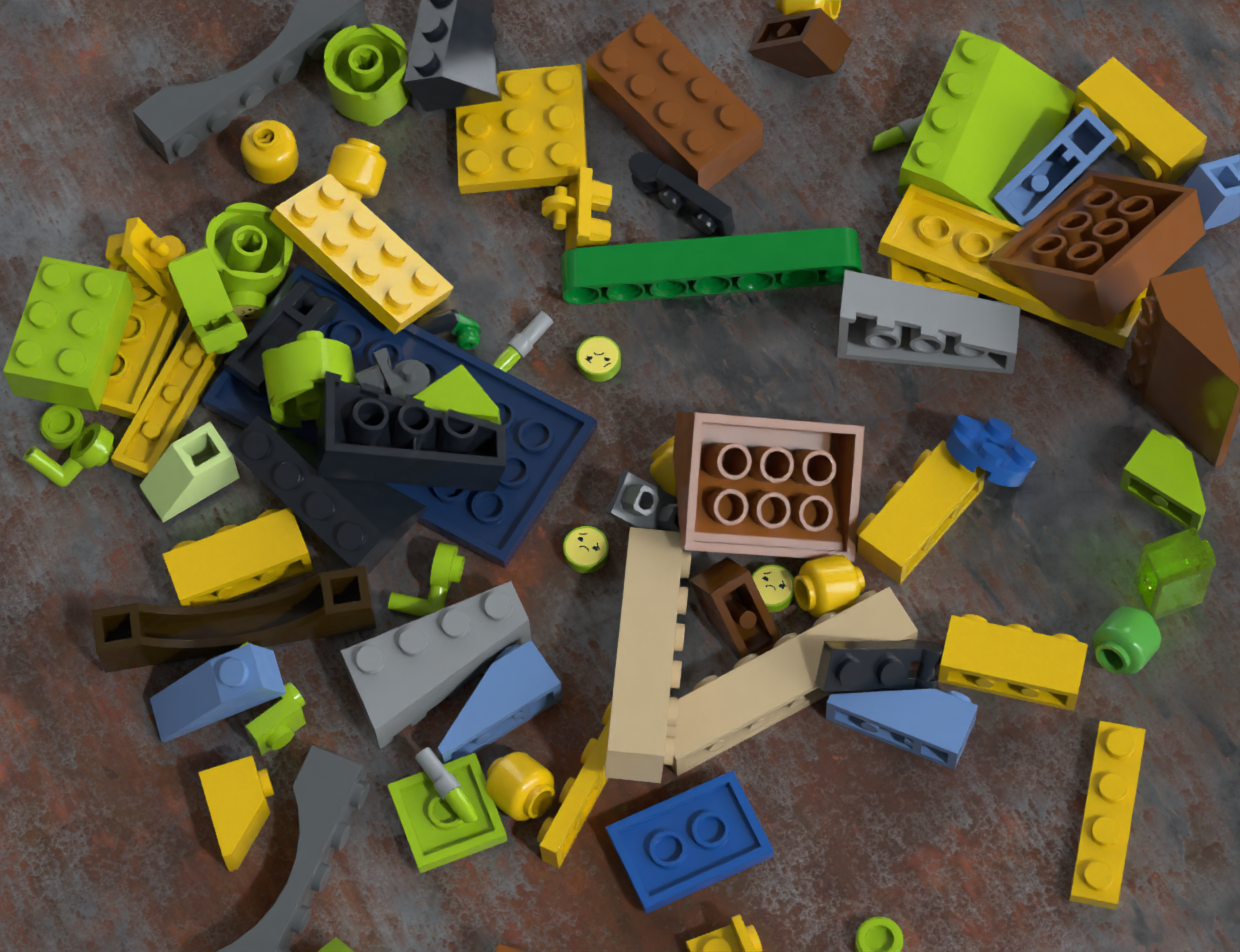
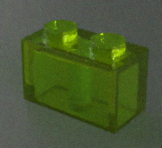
M1195 527L1143 545L1133 583L1148 613L1154 620L1203 602L1213 568L1216 565L1213 549L1207 540L1201 541Z

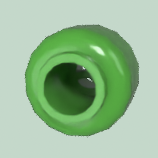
M1122 606L1114 609L1094 632L1092 645L1096 659L1103 668L1111 673L1130 675L1138 673L1159 649L1161 634L1154 618L1148 612L1135 607Z

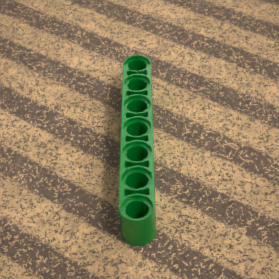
M847 227L570 249L560 256L562 297L564 301L574 305L840 285L844 282L845 270L863 273L858 233L854 229Z

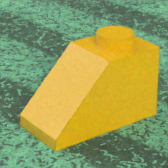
M253 756L198 772L221 853L229 872L240 867L270 815L266 797L274 795L267 768L258 771Z

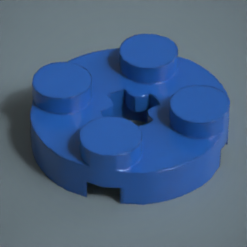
M959 415L948 434L949 437L946 440L948 451L962 466L973 473L977 466L990 472L987 478L988 481L1001 486H1020L1037 461V456L1033 451L1022 446L1011 437L1013 433L1012 428L997 418H990L986 423L966 415Z

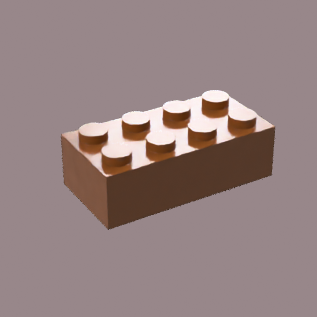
M651 12L585 60L587 87L663 163H667L706 191L763 148V121Z

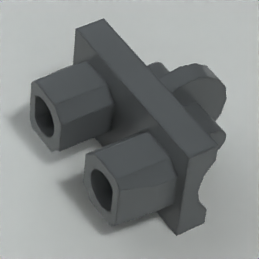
M386 348L373 352L376 362L375 366L355 373L358 386L362 387L363 382L380 387V393L406 400L408 396L414 397L430 385L431 380L428 368L418 360H404L392 370L390 356Z
M622 472L619 477L617 491L604 513L631 527L680 532L677 498L630 472Z

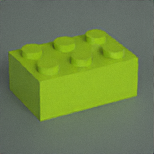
M46 256L42 257L3 370L14 396L98 412L136 298L127 272Z

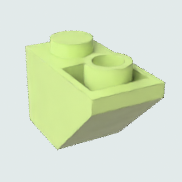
M208 422L172 443L139 486L162 523L239 479L240 476L233 454L212 423Z

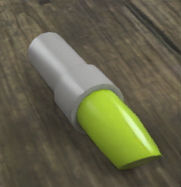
M924 114L914 119L909 118L896 124V127L876 135L872 152L884 150L902 142L912 141Z
M540 311L521 333H517L509 341L508 347L497 357L492 365L504 372H508L520 358L523 359L533 349V344L554 323L553 320L545 312Z
M430 747L420 751L415 756V759L433 782V788L442 800L447 801L464 823L476 821L478 815L470 800L461 790L462 786L455 776L446 770Z

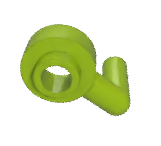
M95 422L86 427L76 438L70 451V457L62 466L36 446H31L25 452L23 460L57 486L65 487L70 484L83 468L90 469L95 465L100 467L109 460L114 451V445H112L114 435L100 423Z
M439 542L431 569L428 599L391 592L388 610L424 617L444 609L447 592L451 583H459L463 573L465 556L458 555V546Z

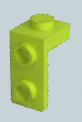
M201 247L167 263L168 270L196 338L207 354L211 352L215 354L229 352L239 345L240 340L248 337L241 319L232 308L207 247Z
M291 682L284 685L286 694L275 698L277 702L275 705L245 726L250 742L261 756L271 749L275 751L284 747L291 741L294 732L306 724L301 708L306 704L305 700Z

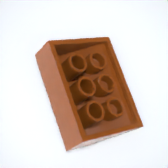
M1089 170L988 259L989 266L1066 318L1089 323L1093 326L1105 327L1148 287L1150 278L1161 276L1206 234L1197 189Z
M1203 266L1150 278L1146 297L1141 299V318L1136 320V339L1131 341V360H1128L1126 363L1129 380L1132 386H1139L1144 401L1214 467L1224 465L1240 413V362Z
M676 412L673 463L681 550L809 559L839 554L855 562L865 426L698 412Z

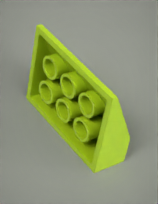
M961 30L901 166L897 193L905 195L910 184H913L1018 225L993 198L1064 129L1074 106L1076 93L1005 45Z

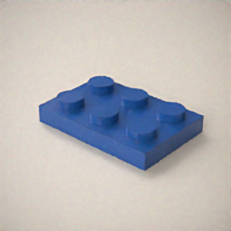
M733 770L606 826V834L645 914L774 857V850Z

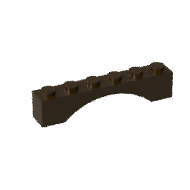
M365 566L319 573L304 582L284 590L231 603L205 606H159L133 603L92 610L96 653L105 673L224 654L240 648L247 641L249 644L267 647L376 629L371 587Z

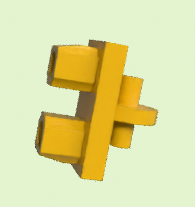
M580 166L576 181L569 183L567 188L564 186L555 187L554 195L546 197L542 201L541 213L546 218L553 220V228L557 230L566 228L565 251L583 247L606 246L611 237L610 221L591 218V210L606 213L612 200V185L592 180V168Z
M139 217L127 219L125 233L108 237L105 254L106 258L114 266L128 263L127 274L130 282L136 288L150 285L160 296L172 295L173 287L170 284L171 274L167 263L170 260L185 255L186 249L179 238L172 235L159 238Z

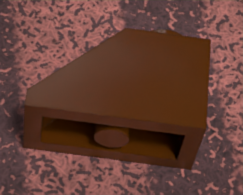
M821 8L765 19L748 52L755 58L802 77L811 78L834 74L844 63V55L852 40Z
M726 557L689 580L708 619L738 660L750 654H757L758 656L773 649L774 644L781 638L749 570L732 559Z

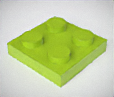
M475 753L443 764L446 770L452 773L461 784V790L470 800L476 811L478 819L474 822L464 823L447 801L442 800L433 788V782L424 771L387 785L419 873L429 871L508 841L496 805L486 793V779Z

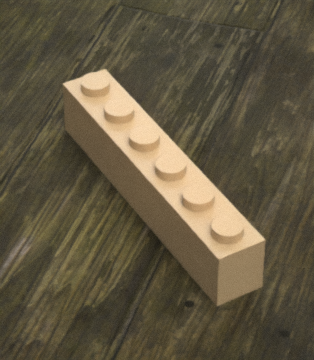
M630 527L604 778L661 783L663 764L673 765L675 737L666 736L667 726L676 727L679 699L670 698V688L679 689L682 661L673 660L674 651H683L685 624L676 623L677 614L686 615L688 587L679 586L680 578L689 579L692 553L681 550L680 532Z
M890 586L878 593L875 590H871L862 594L856 599L854 606L839 614L835 611L826 613L817 619L809 630L799 635L793 632L783 636L774 644L773 649L760 656L750 654L742 658L734 665V670L719 678L717 675L704 678L695 685L694 691L679 698L676 727L667 726L666 736L675 737L673 765H671L675 774L679 776L835 692L822 691L815 684L824 641H917L918 630Z

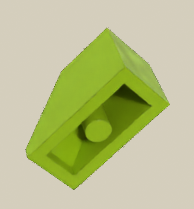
M1152 429L1124 467L1119 488L1196 534L1201 528L1206 506L1192 452L1186 449L1185 445L1175 436L1170 434L1163 435L1157 430Z

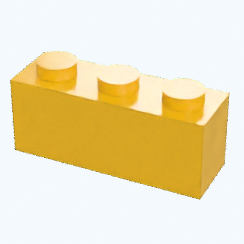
M1112 57L1077 86L1073 107L1077 116L1088 107L1117 137L1110 146L1116 152L1124 153L1134 161L1147 179L1173 184L1202 159L1207 136L1116 58Z
M944 440L933 451L926 449L918 457L912 468L914 473L905 483L900 480L890 489L884 501L886 505L877 515L873 512L867 515L856 533L859 535L857 554L899 585L983 490L986 470L977 466L973 473L962 466L950 454Z
M289 507L283 510L271 509L265 511L256 520L239 526L235 524L224 526L218 529L214 535L198 541H183L175 545L171 551L162 554L181 606H205L228 603L314 571L293 511Z
M965 614L961 617L951 615L938 682L1074 711L1088 644L1079 642L1078 639L1068 634L1058 633L1049 636L1035 633L1031 628L1021 624L1002 626L988 623L985 618L974 614Z

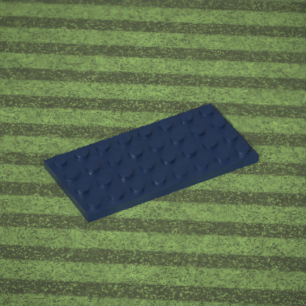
M298 264L248 336L300 280L305 279L316 287V293L320 296H329L340 304L334 319L330 323L323 325L318 331L323 333L325 339L337 340L350 347L355 373L375 366L376 362L373 352L386 348L389 353L392 370L404 360L412 359L424 363L429 370L430 385L462 364L499 408L501 425L505 426L506 468L495 492L396 483L386 484L429 507L417 522L506 568L598 428L597 419L412 323L394 335L345 288ZM304 307L298 311L306 316L310 309ZM226 367L202 399L206 409L244 429L258 415L274 421L269 407L267 389L259 394L228 372ZM315 419L301 420L302 428L283 426L316 445L318 427L316 426Z

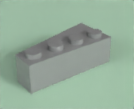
M845 270L837 358L1013 374L1017 354L1020 307L1000 301H990Z
M509 581L341 650L347 675L377 744L382 749L394 740L393 736L408 725L414 726L427 716L426 712L447 697L451 699L463 691L464 685L479 674H485L504 649L515 644L521 646L529 640L532 641L528 616L512 582Z

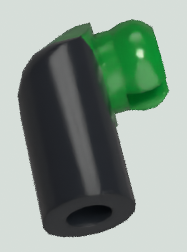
M454 309L424 315L416 320V326L433 335L447 332L457 337L456 343L461 349L471 350L480 343L479 335L482 331L477 321Z

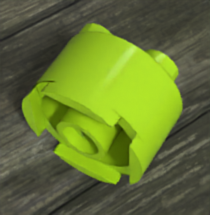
M370 24L371 27L358 29L357 25L342 29L334 35L325 48L324 73L328 93L332 104L342 115L362 122L366 126L374 127L398 113L410 98L411 91L404 83L408 53L404 41L392 29L380 24Z
M250 202L230 205L226 207L224 212L216 218L214 217L207 227L202 247H207L210 251L226 293L233 291H255L264 294L267 297V301L274 297L284 281L293 251V240L269 219L273 211L266 206Z
M320 331L303 332L297 336V341L285 344L279 348L268 349L262 354L263 371L272 419L283 426L302 428L301 420L315 419L316 426L318 427L326 371L342 375V381L357 385L350 347L337 340L325 339Z

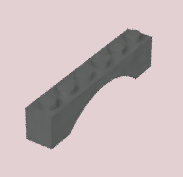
M297 0L284 29L273 43L254 60L231 73L213 80L189 85L165 86L134 108L132 112L139 133L169 165L180 157L190 155L198 144L213 133L223 131L236 116L247 108L256 107L261 103L265 95L280 84L289 83L294 79L298 71L312 61L322 59L327 44L339 31L353 25H357V29L362 28L367 22L364 0Z
M314 745L311 746L293 784L298 805L300 833L296 859L288 881L273 907L256 926L234 943L217 952H292L289 950L295 934L301 935L309 923L312 909L308 906L315 891L321 893L329 880L331 866L328 864L335 849L341 851L347 842L351 830V825L348 824L353 810L354 808L360 810L367 799L370 783H367L363 764Z

